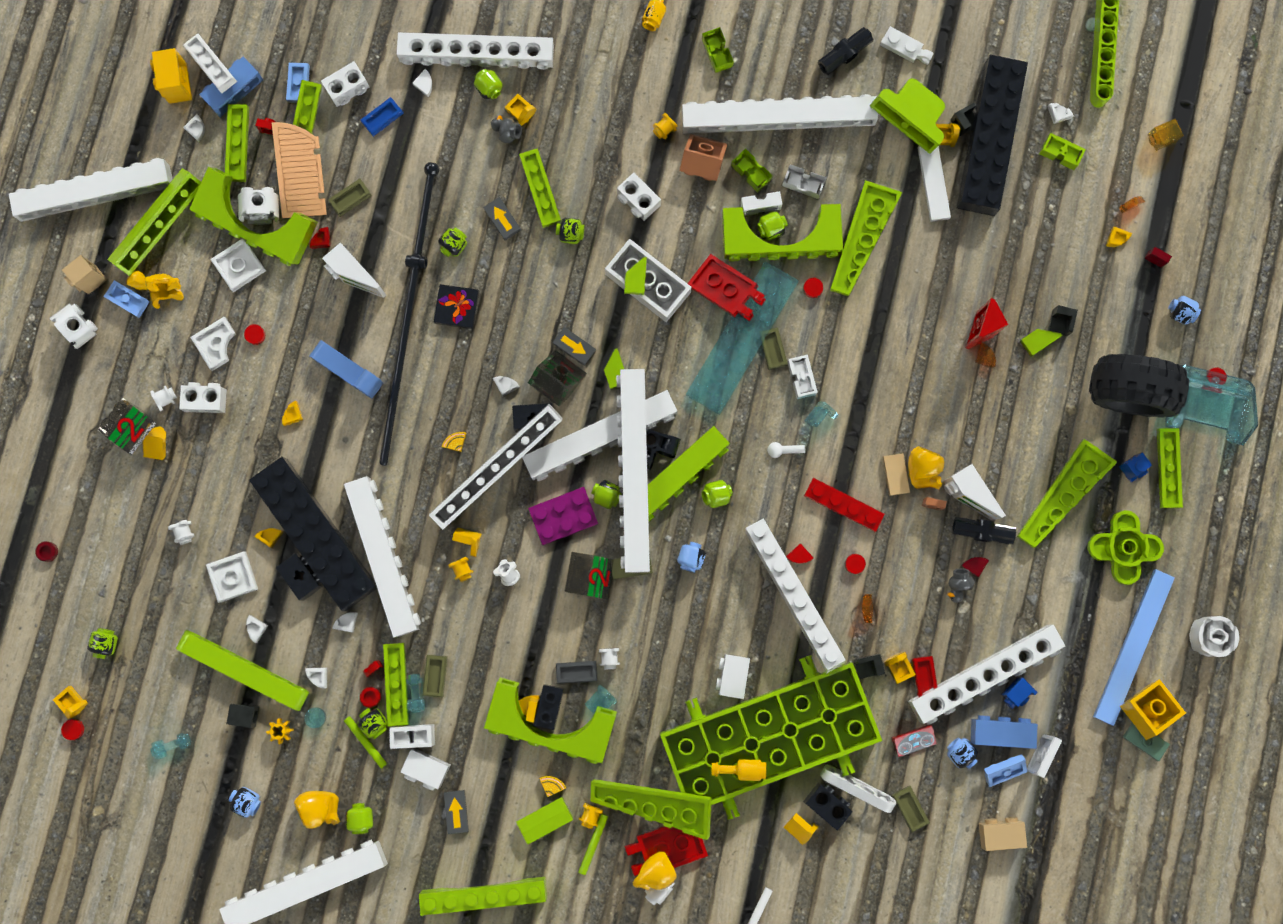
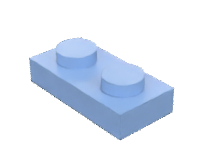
M289 63L286 94L288 103H297L301 80L309 81L310 66L308 63Z
M115 280L103 296L140 318L150 302Z
M1023 755L1010 757L1005 761L985 768V778L989 787L1027 773L1026 760Z

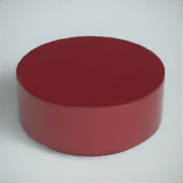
M44 541L38 544L35 554L39 560L50 562L57 557L58 548L54 543Z

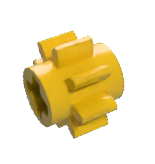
M278 718L277 724L274 722L269 723L271 729L266 731V733L271 735V742L278 740V744H283V738L286 740L291 739L289 733L294 731V729L289 727L290 721L282 723V718ZM279 727L283 728L281 731L283 734L281 735L277 734L279 732L277 728Z

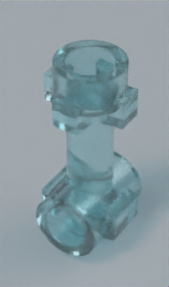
M420 674L408 675L406 683L411 684V699L407 700V710L412 713H420L425 710V700L420 698L419 683H423L422 678H420Z
M181 733L177 735L176 740L165 744L163 740L151 743L152 748H150V751L155 760L162 759L168 756L167 751L177 747H180L181 750L186 749L187 746L191 745V740L187 733Z

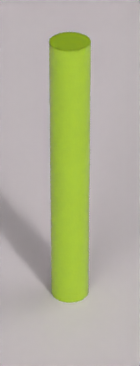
M351 716L347 717L344 720L345 724L381 769L385 767L388 763L369 739L366 738Z
M603 813L599 817L598 826L595 827L578 871L582 875H586L609 817Z

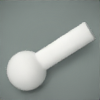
M773 442L768 446L767 452L771 457L778 458L782 454L805 453V445L782 446L778 442Z

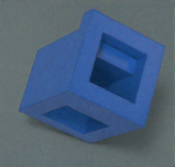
M1142 452L1128 459L1119 468L1131 483L1137 478L1139 479L1148 473L1147 469L1152 464Z
M1017 677L1001 695L1005 698V704L1013 709L1015 706L1025 705L1030 699L1028 696L1036 695L1038 692L1024 678Z

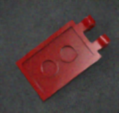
M712 254L708 256L687 283L692 287V290L733 317L739 313L748 321L754 317L753 310L744 305L748 299H753L760 306L766 301L765 295L756 290L758 288L757 283Z
M663 826L636 836L637 843L624 846L628 856L641 851L644 861L655 853L665 852L674 868L708 856L702 838L684 833L683 830L674 827L668 828ZM644 862L631 866L634 876L639 874Z

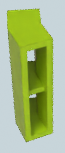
M561 797L516 821L528 845L571 822L573 816L564 798Z

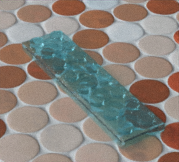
M766 261L753 280L758 284L756 290L765 295L766 301L760 306L753 299H748L744 305L753 310L752 313L754 314L750 321L743 318L739 313L735 317H731L686 393V396L718 415L721 414L799 280Z

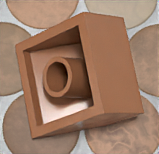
M690 134L679 171L684 172L686 175L703 177V179L708 181H717L728 144Z

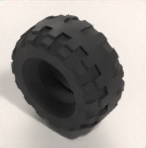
M1108 354L1099 358L1098 363L1094 365L1089 392L1093 403L1105 409L1145 417H1174L1180 413L1181 408L1186 404L1190 380L1187 378L1185 368L1168 360L1142 355Z

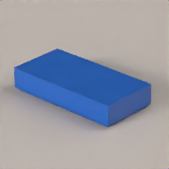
M390 97L360 121L374 137L404 113Z

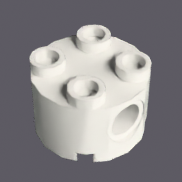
M250 187L241 188V193L238 194L239 220L244 222V219H246L248 224L256 225L271 224L272 219L277 222L279 220L278 195L274 193V189L270 187H264L262 190H253Z
M69 303L50 317V320L55 322L56 328L70 343L75 342L73 346L78 349L97 335L95 331L98 328L91 320L86 321L82 315L85 313L77 304L71 305ZM78 320L79 328L74 331L71 328V322Z
M1222 616L1202 617L1195 620L1191 626L1189 633L1191 647L1194 651L1207 657H1224L1237 648L1239 631L1228 618Z

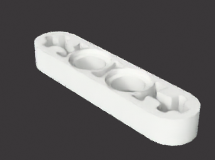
M827 764L822 769L820 776L826 782L884 812L891 813L896 805L894 798L851 775L843 776L841 770Z

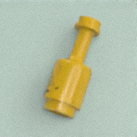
M664 0L649 1L642 17V26L645 29L656 31L660 27L666 12V6L663 4Z
M740 759L737 765L734 766L718 765V762L712 763V776L718 777V774H735L740 781H761V779H766V762Z

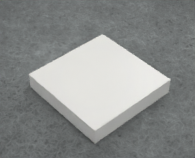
M243 238L210 259L232 292H235L266 271Z
M245 551L206 564L218 603L258 590Z
M1042 735L1037 749L1027 766V772L1045 778L1062 740L1057 737Z

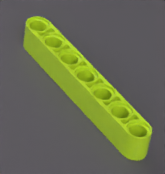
M1096 0L1090 102L1097 108L1103 107L1113 96L1119 0Z
M185 630L176 647V650L294 710H301L309 694V691L194 632Z

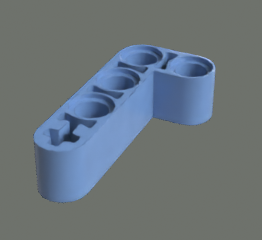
M322 340L319 341L309 355L316 362L371 399H373L383 385V382L374 374L363 369Z

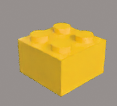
M173 48L152 52L150 65L155 73V78H153L155 90H158L162 98H165L169 104L192 100L188 65L178 51Z
M1160 679L1147 685L1120 706L1145 740L1157 736L1186 714Z

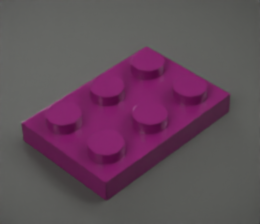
M585 487L528 508L542 546L598 525Z

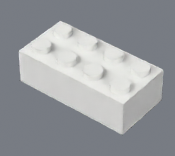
M629 239L607 265L605 275L625 290L626 272L643 257H647L644 295H630L667 323L691 293L692 287Z

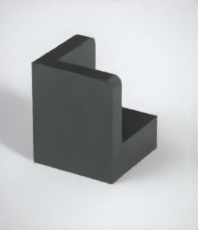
M975 103L954 113L950 120L952 123L959 125V136L972 130Z
M1060 305L1052 310L1048 331L1061 333L1062 336L1066 337L1073 333L1078 310Z
M881 654L854 659L859 679L885 674Z
M230 704L226 724L248 728L256 727L259 706Z

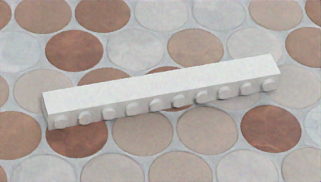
M865 94L859 97L844 95L840 98L824 96L821 99L804 97L800 100L784 98L783 100L776 101L769 98L763 101L748 99L744 102L728 100L724 103L708 101L705 104L688 102L682 104L683 134L875 126L878 120V112L871 108L870 104L877 96Z
M645 369L620 370V375H616L617 387H621V395H617V407H621V415H617L618 427H622V435H618V447H622V455H618V465L623 467V475H619V487H623V495H619V507L624 508V516H620V528H624V536H620V548H625V556H621V569H625V573L650 572Z

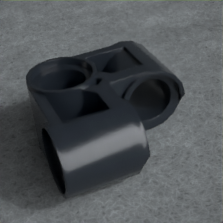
M654 430L646 431V436L653 435L656 438L655 444L648 445L646 443L648 470L652 469L656 452L675 459L681 439Z

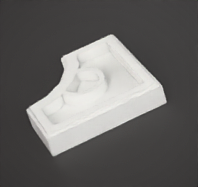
M223 317L190 338L209 369L213 371L229 361L227 346L230 339L236 333L227 318Z

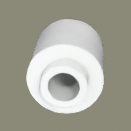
M673 882L672 885L662 890H655L650 887L649 890H645L647 894L645 898L653 905L656 903L661 905L673 890L672 886L675 883Z

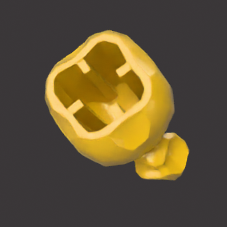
M918 446L914 448L908 459L909 477L912 485L916 489L927 487L940 489L942 483L939 474L944 469V458L923 447Z
M307 791L300 794L294 801L301 821L306 828H317L324 821L326 824L331 823L333 825L340 822L337 813L339 798L335 793Z
M665 852L655 853L644 862L638 876L633 881L635 888L649 890L651 887L655 890H662L673 884L677 875Z

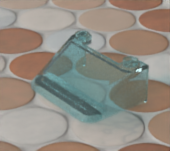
M1181 365L1186 369L1187 378L1190 380L1187 400L1178 415L1165 418L1166 427L1180 428L1183 424V419L1225 429L1226 439L1229 442L1244 446L1258 427L1255 386L1245 379Z

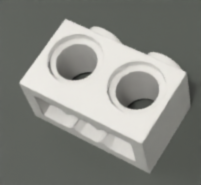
M354 61L321 80L336 107L347 104L351 98L356 95H362L370 88ZM353 79H359L356 83H351ZM337 88H342L341 92L334 93Z
M632 173L617 187V198L624 205L627 203L632 208L631 212L636 218L640 217L645 221L661 206V199L635 173ZM628 188H633L636 190V192L634 194H628L626 193V190ZM641 202H648L649 207L642 208L639 204Z
M189 382L188 385H181L179 409L184 412L225 413L227 390L218 383H208V386H200V383ZM193 393H197V398L191 402L190 396ZM216 393V400L214 402H210V396Z
M434 724L390 727V749L432 747L435 745Z

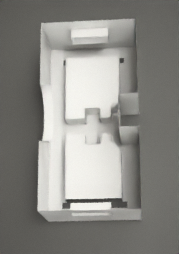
M790 164L782 186L819 199L827 177L813 172L807 175L804 173L805 169Z
M780 191L767 193L765 199H757L755 195L742 197L740 206L743 207L744 216L781 210L782 199Z
M808 355L788 359L790 375L796 379L793 383L796 398L801 399L816 395L818 392Z

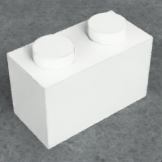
M727 654L724 655V658H720L719 670H722L721 678H717L715 690H719V695L744 699L750 658Z
M412 748L401 773L405 774L404 778L407 780L423 782V787L434 791L435 788L439 789L451 764L416 748Z

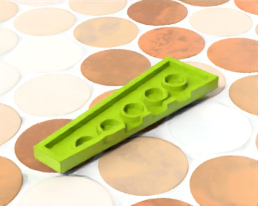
M865 180L830 291L845 296L850 295L902 192Z
M1083 439L1016 537L1032 548H1035L1065 515L1079 503L1084 495L1108 473L1117 461Z
M596 779L591 781L590 802L614 810H620L632 816L635 814L644 817V820L656 821L664 824L663 826L674 827L683 830L684 833L708 840L710 837L711 797Z

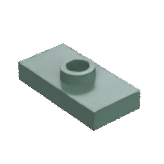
M1131 723L1123 736L1124 739L1156 761H1160L1170 745L1159 736L1145 740L1133 723Z

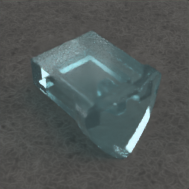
M820 401L804 421L809 426L818 427L826 415L835 420L839 415L826 402Z
M599 685L597 687L598 690L584 705L595 713L597 706L608 709L618 701L605 687Z

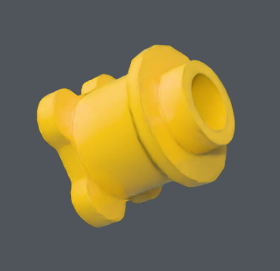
M664 113L662 114L663 118L658 123L653 124V133L659 139H666L667 135L671 131L676 132L678 127L668 114Z
M467 557L448 565L455 573V580L459 579L460 582L470 579L471 574L474 572L470 570Z
M584 803V811L579 820L582 821V826L593 829V826H598L597 821L599 815L603 813V809Z

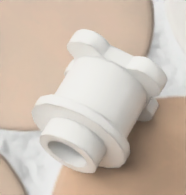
M166 385L160 391H150L160 411H163V406L170 403L174 404V399L177 398L173 389H168Z
M183 520L168 526L169 530H173L176 538L174 540L175 543L179 542L180 545H184L192 541L191 538L195 535L191 533L189 525L192 524L191 521Z
M506 559L502 560L500 565L493 571L495 576L501 577V582L504 586H512L520 578L519 572L515 570L516 563L508 562Z
M619 648L599 649L602 662L600 666H604V670L616 669V665H620L617 657Z

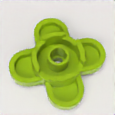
M1124 510L1113 515L1110 522L1111 532L1092 536L1088 541L1087 548L1089 554L1094 559L1111 562V573L1116 582L1122 585H1129L1135 583L1140 578L1142 562L1156 561L1161 558L1164 552V544L1156 535L1141 533L1138 516L1132 511Z

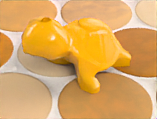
M134 271L127 277L126 284L137 290H149L152 306L156 309L160 308L159 300L173 298L182 301L184 299L178 278H173L164 273L145 277L140 271Z

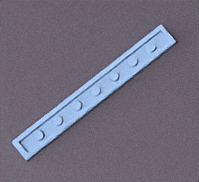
M1157 569L1153 570L1093 715L1094 718L1114 726L1121 710L1120 706L1124 703L1175 577Z

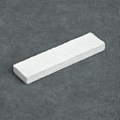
M196 34L183 44L221 93L237 82L199 34Z
M918 146L930 222L948 220L951 218L939 146L931 154Z

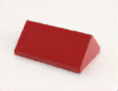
M990 298L976 312L966 349H971L993 338L1008 325L995 299Z

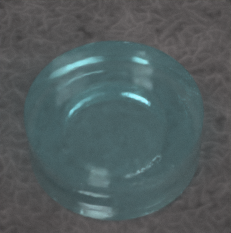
M319 707L309 709L305 713V723L311 728L321 727L326 721L325 711Z

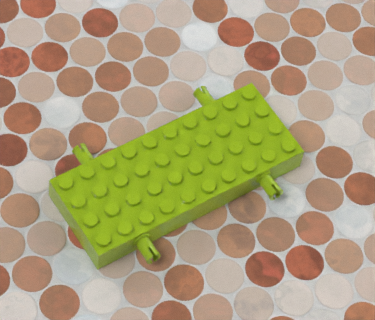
M812 655L806 656V659L803 657L799 661L805 672V679L706 716L701 711L697 697L692 699L694 708L690 700L686 701L685 704L691 716L690 722L660 732L680 791L682 793L711 797V805L722 802L727 819L730 820L733 819L731 810L735 818L740 816L734 801L735 796L833 759L838 760L843 776L855 773L849 754L881 742L882 738L853 662L845 663L826 674L825 671L817 672ZM740 759L761 760V762H766V779H761V781H740L735 774H718V777L712 776V763L718 762V765L734 766L737 765Z

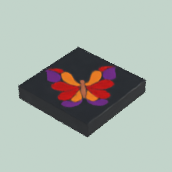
M440 284L434 324L473 329L479 290Z

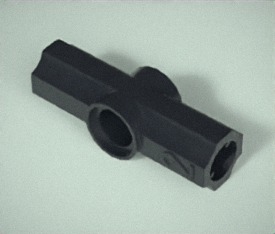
M863 27L848 39L844 38L839 41L832 51L818 60L821 71L829 75L842 64L851 62L861 50L873 42L872 33Z
M955 517L952 534L971 537L981 542L993 541L1013 545L1016 539V528L994 524L995 522L989 520H971Z

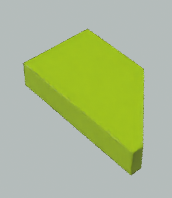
M643 257L626 272L624 294L644 295L647 257Z
M1036 329L1021 339L1020 342L1032 357L1060 338L1062 334Z
M618 348L614 349L604 369L610 390L617 388L616 375H620V370H624Z

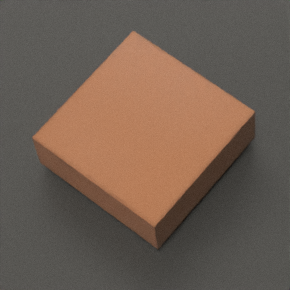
M926 497L923 499L922 506L943 510L946 508L947 501Z

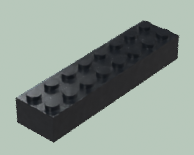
M990 54L984 63L956 209L995 216L1001 208L1028 62Z
M283 456L249 479L341 611L349 610L378 589L376 582L288 459Z

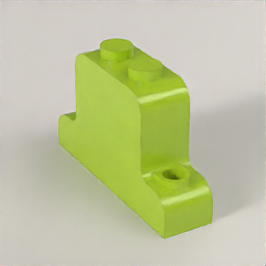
M914 78L909 79L897 94L889 89H883L870 104L871 108L929 154L944 139V134L936 126V121L944 111L945 103Z

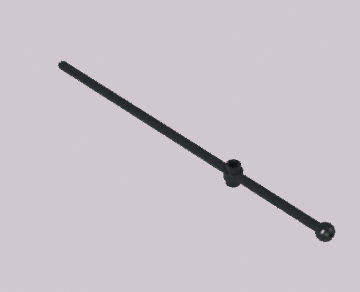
M428 162L424 167L427 177L414 254L407 255L405 259L406 267H411V274L380 456V465L386 466L388 463L419 270L421 268L426 269L428 264L427 257H422L434 177L439 173V166L433 162Z

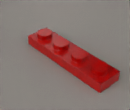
M812 478L804 494L805 497L874 532L877 531L885 515L815 478Z

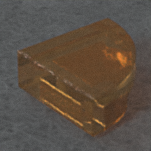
M1142 196L1134 197L1122 204L1119 209L1122 213L1128 212L1143 204L1145 200Z
M980 343L975 363L992 368L996 367V357L992 349L986 344Z
M865 594L863 596L862 613L865 623H872L873 621L872 594Z

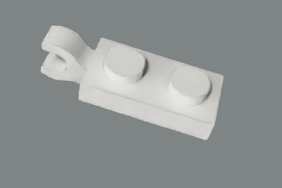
M891 26L880 43V46L914 63L915 59H918L928 65L934 54L929 50H923V43Z

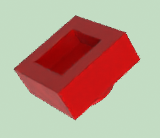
M257 118L255 126L260 133L273 135L272 122L276 121L270 118H264V120Z

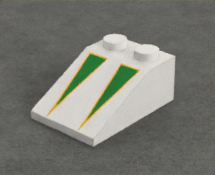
M341 243L322 258L326 262L324 267L335 280L340 278L343 283L382 298L387 296L379 284Z
M973 464L961 469L943 481L945 483L944 488L950 496L952 495L955 499L991 521L1006 516Z

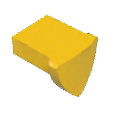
M519 94L505 106V110L521 126L528 122L537 110Z
M956 123L936 124L944 134V139L940 145L955 147L960 132L959 125Z
M159 426L147 430L141 435L143 440V457L164 460L166 457V432L164 428Z
M457 528L453 533L452 540L471 545L470 556L476 557L482 533Z
M906 652L898 653L884 661L896 684L915 676Z
M72 686L65 688L53 699L68 720L78 715L88 704Z
M530 695L519 700L521 710L528 722L534 723L540 699L539 695Z
M795 813L783 828L803 845L809 841L819 826L815 822L812 826Z

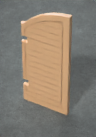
M272 122L282 218H291L294 212L302 213L306 216L327 215L325 198L319 199V193H324L321 155H314V149L320 148L319 136H314L296 125Z

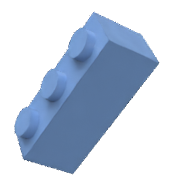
M244 56L234 61L228 69L237 81L234 85L221 93L212 83L205 86L199 94L220 118L227 112L228 104H237L263 81L259 72Z
M978 715V719H971L970 742L975 745L1037 749L1038 724L1031 723V719L1018 718V722L1011 721L1010 717H998V720H990V716Z

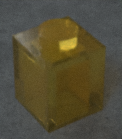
M1176 119L1154 127L1148 133L1149 143L1158 151L1178 142L1184 135Z

